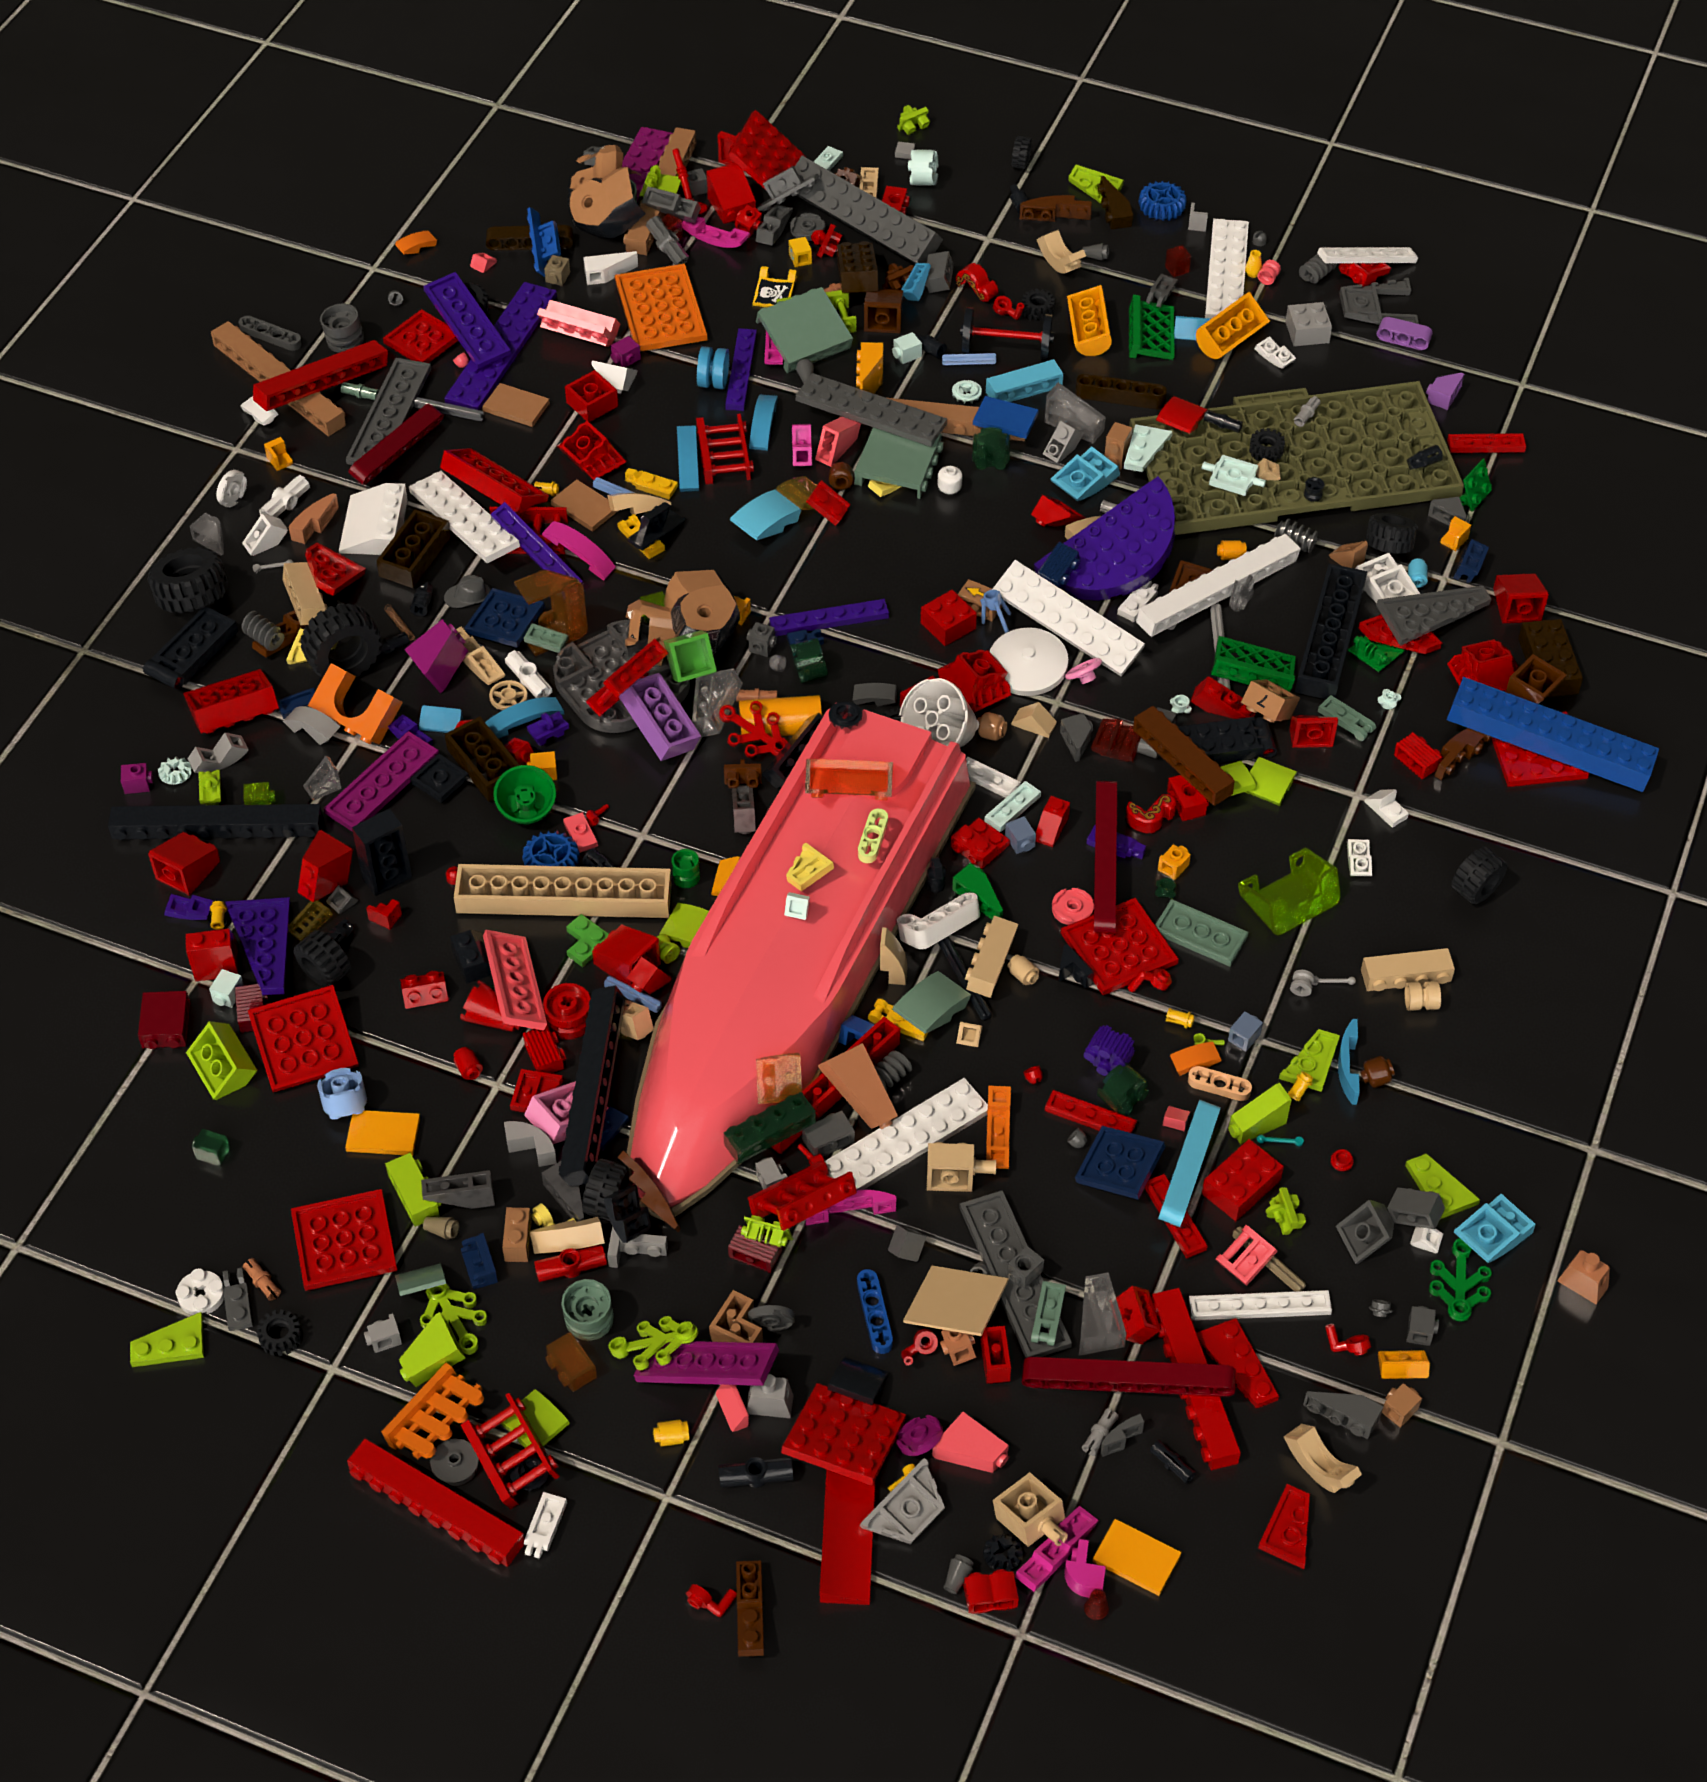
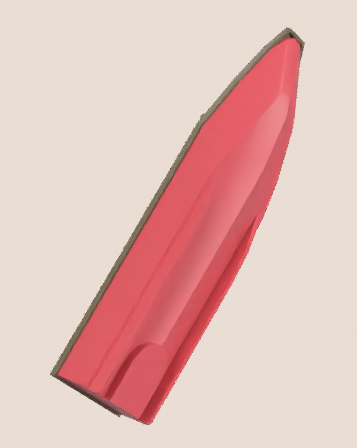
M830 709L824 714L695 934L681 965L668 1002L655 1022L635 1099L627 1154L644 1169L658 1186L675 1216L708 1195L763 1144V1127L822 1074L818 1065L831 1059L839 1044L841 1024L851 1015L855 1014L880 967L882 927L890 930L896 937L899 932L897 918L909 913L927 880V869L930 867L931 859L939 857L976 788V782L969 780L966 755L961 752L958 743L951 741L946 746L932 740V732L864 709L862 710V720L859 721L858 726H852L851 730L848 727L843 729L840 726L834 727L833 723L829 721ZM846 712V714H844V716H842V718H843V719H846L847 716H848V713ZM874 809H883L888 813V826L877 859L872 863H863L858 858V846L869 813ZM881 818L875 820V825L878 826L879 820ZM870 833L867 835L871 839H876L879 837V835L876 833ZM807 843L831 860L834 864V869L801 892L787 881L786 874L794 865L796 856H800L802 853L803 844ZM868 846L867 852L865 854L871 852L870 846ZM789 892L810 896L806 920L784 915L786 898ZM629 1168V1178H630V1177L632 1176V1174L634 1173V1171H632V1170ZM629 1180L628 1185H635ZM637 1187L640 1207H647L640 1201L646 1193ZM648 1208L650 1216L663 1220Z

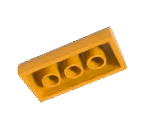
M1102 285L1068 295L1073 338L1077 351L1086 356H1097L1106 352L1111 346L1112 339Z
M1248 292L1199 327L1196 331V340L1205 355L1212 359H1219L1269 323L1270 320L1251 293Z
M820 695L739 700L740 716L754 726L753 714L750 712L749 707L753 701H759L762 704L761 715L765 733L771 737V727L766 721L768 714L771 712L779 715L778 726L781 736L794 735L809 717L817 713L822 715ZM752 706L754 710H759V706ZM774 716L769 717L770 721H776ZM741 727V735L749 733Z

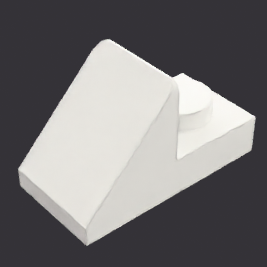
M1379 790L1366 798L1364 802L1392 828L1408 819L1409 813L1395 801L1397 790Z

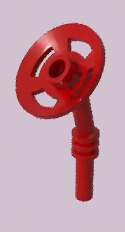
M678 148L673 149L672 152L677 166L676 172L679 180H681L685 199L694 201L688 183L689 175L686 166L683 165L680 151ZM698 202L701 207L699 214H702L707 210V205Z

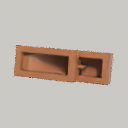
M332 493L313 503L300 513L289 525L291 540L306 544L314 531L322 533L339 508L337 495Z

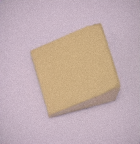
M1265 458L1257 464L1259 465L1256 474L1257 478L1264 480L1281 479L1278 464Z
M960 1022L956 1044L978 1047L983 1026Z

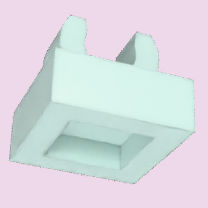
M789 892L786 898L784 915L806 920L810 896Z

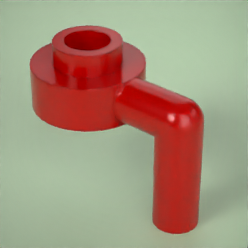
M998 296L993 304V309L997 314H1009L1016 320L1020 318L1024 309V304L1021 302L1017 304L1015 310L1011 308L1012 302L1006 296Z
M1155 969L1152 973L1142 970L1127 988L1129 991L1135 992L1141 983L1147 980L1155 988L1165 991L1172 983L1170 974L1164 969Z
M1328 1324L1325 1326L1330 1348L1333 1352L1348 1350V1352L1354 1353V1355H1363L1371 1347L1368 1335H1356L1348 1338L1346 1341L1339 1342L1335 1325Z
M930 1329L919 1330L914 1336V1344L901 1352V1356L905 1365H911L913 1363L912 1355L917 1352L922 1354L934 1352L938 1346V1339L935 1333ZM923 1337H928L929 1341L927 1343H922L921 1339Z
M692 1584L686 1595L688 1603L694 1608H706L715 1616L721 1617L736 1598L737 1593L729 1589L720 1603L717 1604L704 1588Z

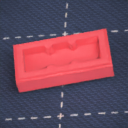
M583 812L563 819L569 835L578 846L579 853L598 847V842Z

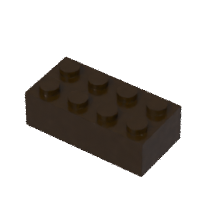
M862 241L858 244H851L850 242L837 244V266L842 293L878 291V270L873 244L867 241Z
M414 509L376 560L379 577L414 588L451 538L449 520Z
M1562 620L1522 622L1518 639L1525 659L1527 660L1534 654L1567 674L1566 678L1547 697L1578 694L1583 677Z
M481 717L445 734L448 752L460 767L469 773V778L488 802L494 800V787L497 780L505 771L515 766H520Z

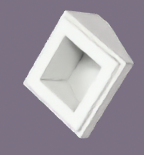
M1415 1227L1410 1244L1426 1251L1438 1253L1443 1233L1437 1229Z

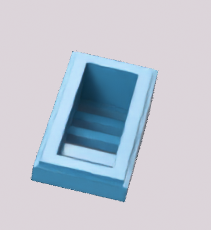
M929 263L915 264L901 289L903 290V296L907 300H920L931 267Z

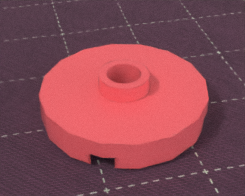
M1072 888V890L1063 889L1052 900V913L1059 922L1070 925L1093 915V899L1084 890Z

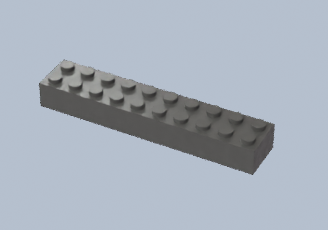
M801 156L797 162L795 169L802 181L816 173L818 178L811 187L807 188L804 186L801 188V192L796 194V196L914 265L916 263H926L928 254L935 253L943 241L933 230L808 158Z

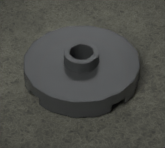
M803 213L800 214V217H794L791 221V233L795 238L806 237L807 241H812L811 235L813 231L823 230L825 233V221L821 220V217L816 214Z
M778 1305L759 1306L748 1312V1321L761 1328L767 1327L770 1331H780L792 1326V1323L795 1321V1313L787 1307Z
M463 1439L444 1441L436 1447V1453L430 1460L432 1473L435 1478L442 1484L445 1483L449 1486L463 1485L473 1479L480 1463L472 1445ZM454 1458L458 1459L455 1463L450 1462Z

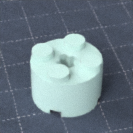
M911 150V160L908 161V171H911L910 185H936L938 173H936V167H938L937 151Z

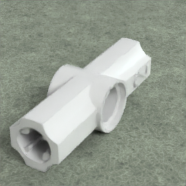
M299 475L284 488H276L272 494V499L259 510L260 515L263 513L278 517L284 510H292L296 506L298 498L310 488L309 482L305 477Z
M514 650L505 658V663L520 679V683L535 698L549 697L552 693V688L537 672L536 665L528 662L520 651Z

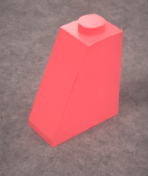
M840 417L823 425L815 460L830 467L834 465L857 440L861 423Z
M962 1412L943 1433L936 1446L932 1448V1456L938 1460L993 1473L998 1467L1002 1468L1009 1458V1445L969 1415Z

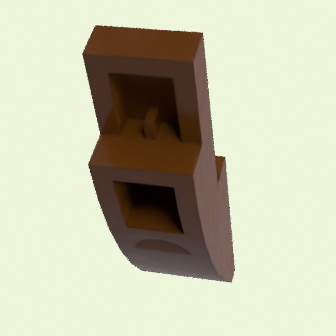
M1073 195L1035 198L1021 203L1020 219L1055 222V217L1090 220L1092 201L1074 200L1075 196Z
M1469 728L1455 735L1441 750L1443 759L1437 768L1435 777L1442 780L1446 774L1451 775L1456 767V762L1461 763L1464 757L1470 759L1474 753L1478 755L1484 746V741L1489 742L1492 737Z
M737 1561L738 1657L764 1656L761 1561Z

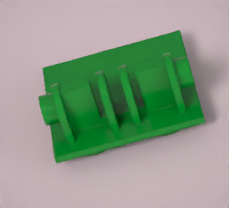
M1482 459L1463 480L1466 491L1459 498L1463 506L1470 507L1471 512L1492 491L1485 459Z
M1356 636L1353 640L1355 644L1348 649L1350 653L1378 672L1404 652L1402 648L1370 641L1366 636Z

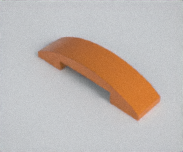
M1008 1086L988 1087L986 1160H996V1168L1009 1169L1011 1087Z

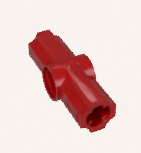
M602 1244L578 1251L569 1248L563 1250L558 1256L534 1261L539 1282L561 1276L574 1278L581 1271L607 1265Z

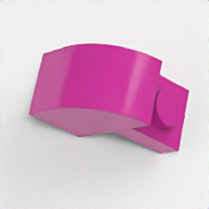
M792 424L793 466H812L811 424Z
M1079 1539L1078 1548L1073 1547L1071 1561L1066 1560L1064 1573L1066 1583L1073 1592L1080 1596L1101 1600L1106 1566L1086 1563L1089 1540Z

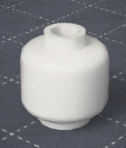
M945 466L940 469L938 473V488L940 491L946 494L958 492L962 487L961 470L955 466Z

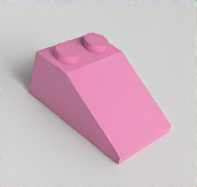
M576 1081L532 1096L524 1114L534 1126L541 1129L550 1138L552 1144L562 1142L566 1138L569 1110L572 1105V1093L575 1089Z

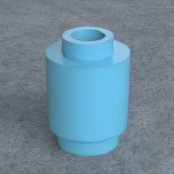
M1413 559L1408 565V575L1416 588L1423 587L1428 582V566L1422 559Z

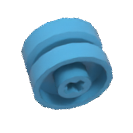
M701 346L697 364L698 387L708 388L712 382L714 388L725 389L729 372V350L718 348L714 355L712 347Z

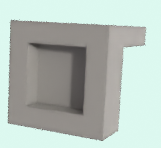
M1191 203L1188 230L1206 232L1208 213L1195 212V203Z

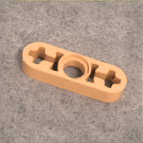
M1201 1066L1193 1067L1189 1071L1188 1083L1195 1089L1238 1101H1245L1251 1096L1252 1085L1244 1078ZM1197 1075L1201 1076L1200 1080L1195 1079ZM1222 1080L1226 1085L1224 1087H1217L1214 1082ZM1240 1087L1244 1088L1243 1092L1238 1091Z

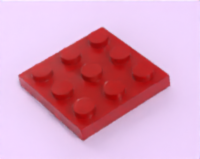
M422 309L383 337L384 344L410 360L424 363L431 362L459 341L447 324Z

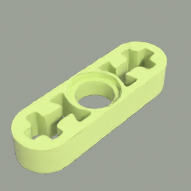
M874 809L869 813L858 846V858L863 863H872L877 859L888 826V813L883 809ZM881 818L879 820L878 826L875 825V820ZM870 833H876L879 835V837L876 839H871L867 835ZM868 846H870L871 852L865 854L867 852Z

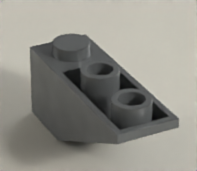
M1307 1391L1303 1404L1312 1413L1320 1414L1328 1418L1333 1424L1341 1425L1349 1429L1354 1435L1366 1439L1370 1437L1378 1423L1384 1407L1363 1395Z

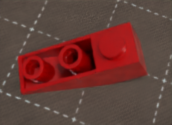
M1210 676L1206 677L1195 687L1190 701L1208 713L1232 719L1255 717L1256 714L1246 709L1247 706L1241 703L1243 699L1241 696Z

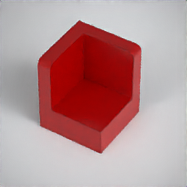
M394 899L388 905L379 903L377 907L368 905L366 908L370 921L389 930L402 915L400 903Z

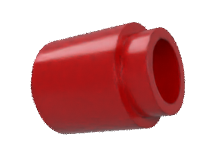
M468 1047L458 1049L453 1057L454 1063L465 1080L478 1078L483 1067L473 1050Z

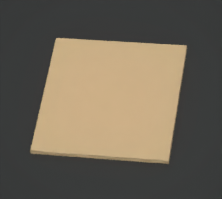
M931 1266L903 1322L982 1336L1009 1280L1004 1277Z

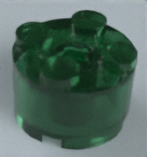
M988 427L981 429V432L977 435L976 433L973 435L972 460L978 469L995 467L998 470L1006 468V464L1010 460V436L1008 433L1006 435L1002 433V429Z
M811 638L790 645L792 655L796 656L793 658L796 670H801L798 672L801 683L828 675L818 638Z
M1126 1062L1124 1067L1118 1065L1112 1069L1102 1081L1105 1084L1103 1089L1098 1088L1097 1096L1117 1114L1127 1116L1132 1111L1133 1105L1138 1100H1144L1149 1093L1146 1089L1148 1081Z

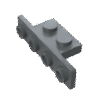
M792 166L768 179L763 185L771 199L758 205L757 209L759 211L762 210L764 213L772 208V204L784 202L786 196L790 194L795 196L800 193L801 188L804 186L807 188L811 187L816 183L815 180L818 178V174L816 173L802 181L795 167Z

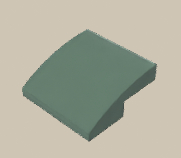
M440 1263L395 1275L400 1296L446 1284Z

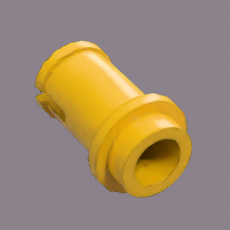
M536 481L534 484L535 487H542L540 490L550 494L552 497L559 493V484L555 483V481H552V483Z
M215 901L210 906V911L212 912L210 926L213 929L219 930L224 928V915L227 907L224 902Z
M1171 1008L1168 1009L1166 1015V1022L1183 1025L1186 1029L1188 1027L1192 1028L1195 1015H1192L1191 1012L1185 1013Z
M1303 1071L1301 1074H1297L1296 1082L1287 1093L1296 1101H1300L1308 1086L1313 1084V1077Z

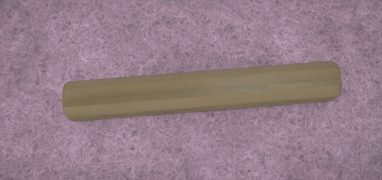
M1239 1226L1233 1231L1232 1236L1234 1239H1237L1242 1233L1243 1227ZM1249 1238L1243 1246L1247 1248L1253 1240ZM1273 1256L1265 1265L1294 1292L1305 1289L1306 1283L1276 1256Z

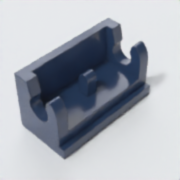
M1471 539L1461 557L1453 578L1459 580L1462 575H1467L1466 583H1470L1474 576L1478 575L1489 547Z
M484 1233L462 1241L463 1248H461V1253L473 1290L498 1283L496 1270Z

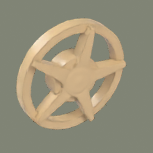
M506 680L499 682L491 688L489 693L491 704L500 710L510 707L503 706L506 703H511V706L518 704L515 701L518 697L524 696L519 703L527 701V690L524 685L517 681ZM508 685V687L501 690V692L496 691L498 688ZM511 685L519 687L522 691L516 692L511 688ZM493 695L501 698V701L496 703Z

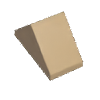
M1040 702L1019 708L1011 725L1049 738L1057 721Z

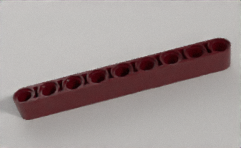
M1096 781L1094 932L1115 933L1117 781Z
M1047 1357L1025 1358L1022 1384L1030 1388L1231 1396L1235 1393L1236 1369L1229 1365Z

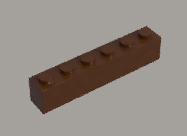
M1151 706L1134 717L1133 731L1212 805H1217L1233 794L1235 783L1233 777L1224 772L1217 762L1211 760L1203 749L1197 747L1189 736L1184 735L1176 724L1171 723L1163 712Z

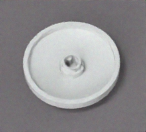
M1020 628L1012 630L999 637L990 649V653L1008 672L1005 680L1009 683L1012 694L1035 696L1046 693L1058 686L1067 673L1068 653L1064 644L1055 635L1042 629Z

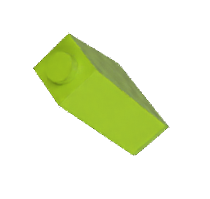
M1280 1083L1275 1084L1231 1115L1228 1129L1231 1136L1236 1138L1240 1145L1248 1139L1252 1140L1258 1135H1263L1287 1124L1292 1099Z
M440 1312L435 1314L399 1359L402 1369H400L402 1377L406 1382L410 1381L415 1387L431 1379L445 1363L453 1366L465 1359L447 1319Z

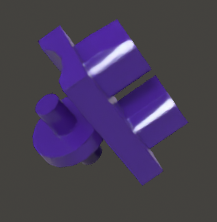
M559 711L550 716L545 712L541 714V720L527 726V731L539 746L546 744L547 739L552 736H563L564 731L569 729L568 722L563 719Z

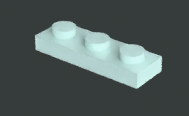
M1027 781L1023 782L985 816L984 821L997 831H1003L1006 828V823L1015 820L1041 797V791Z

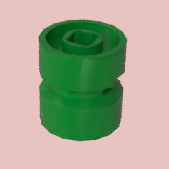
M681 849L672 856L673 881L678 887L691 888L697 885L700 880L699 857L693 850Z

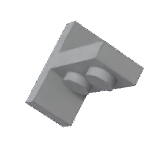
M612 1226L607 1254L609 1267L618 1268L621 1252L631 1255L637 1253L648 1254L653 1257L667 1256V1236L642 1234L628 1243H623Z

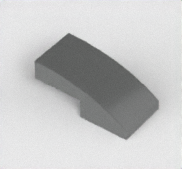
M863 683L854 685L853 701L857 705L875 702L877 706L896 703L897 686L894 684Z
M1141 1414L1122 1422L1105 1437L1101 1446L1102 1457L1125 1449L1127 1438L1143 1433L1144 1420Z

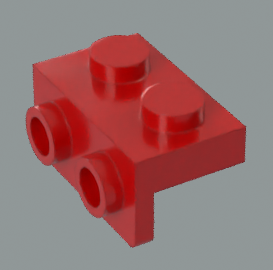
M430 971L426 975H409L404 979H400L406 1009L448 1001L443 972Z

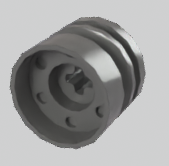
M344 303L332 305L323 311L320 322L327 345L332 351L340 353L359 346L364 342V332L355 307Z

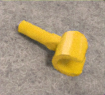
M906 1465L902 1469L904 1476L887 1487L888 1490L891 1492L915 1468V1465Z

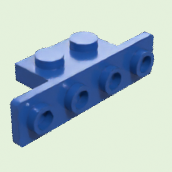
M529 207L527 208V220L530 225L529 235L533 246L534 268L537 273L545 277L544 268L547 265L546 261L550 260L552 255H561L557 223L550 221L541 225L540 214Z

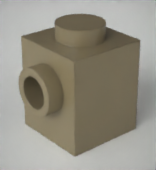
M551 256L544 268L547 283L563 286L570 274L568 258Z

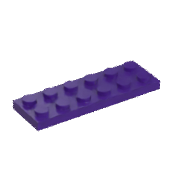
M456 272L423 286L424 292L478 369L510 355L509 347Z

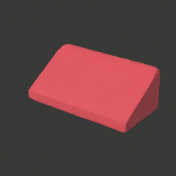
M720 1385L716 1391V1396L731 1431L735 1432L748 1427V1412L736 1385Z

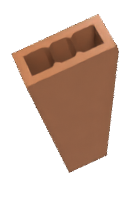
M863 1043L818 1065L822 1073L871 1129L877 1126L883 1129L893 1124L891 1120L898 1117Z

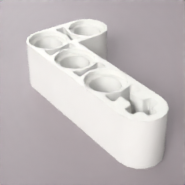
M975 893L962 894L923 918L912 914L899 916L897 918L900 940L917 949L929 948L980 917L978 897Z

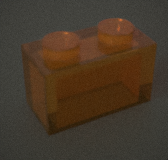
M571 1332L546 1346L547 1356L545 1359L551 1369L556 1368L559 1372V1380L563 1386L568 1385L572 1392L597 1378L595 1365Z

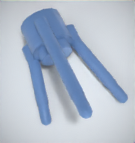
M988 590L984 593V598L980 599L982 605L981 623L985 624L986 607L992 611L996 610L1004 632L1007 633L1009 630L1000 605H1002L1008 615L1011 612L1001 597L1000 591Z

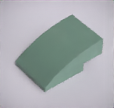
M937 971L909 990L893 1006L892 1010L926 1034L950 1022L953 1014L965 1009L971 994Z

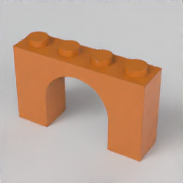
M331 663L308 706L324 713L339 726L341 724L344 725V731L354 736L356 733L362 735L360 737L362 741L370 745L373 741L380 745L389 728L388 726L392 723L403 702L378 689L363 714L354 718H348L344 712L343 702L356 676Z

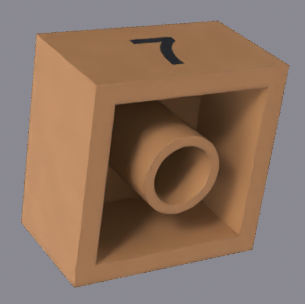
M1267 679L1253 680L1250 682L1241 703L1247 706L1246 709L1249 711L1259 712L1264 715L1263 718L1274 723V721L1289 720L1300 697Z

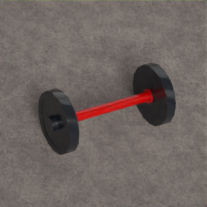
M966 307L964 324H961L960 328L962 353L970 354L972 336L974 335L1040 340L1042 342L1040 360L1048 361L1050 343L1053 344L1054 332H1051L1053 315L1045 314L1043 331L1041 333L977 328L973 325L974 308Z

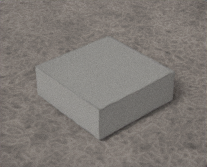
M898 142L895 157L911 159V150H915V144Z

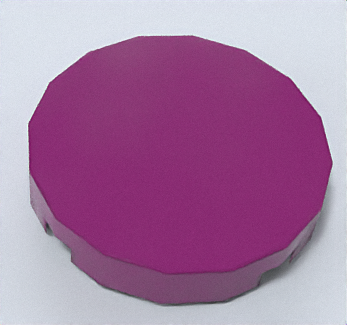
M925 1415L926 1418L923 1419L916 1417L900 1429L898 1433L899 1439H896V1443L903 1454L918 1456L936 1446L943 1435V1427L936 1417L931 1415Z

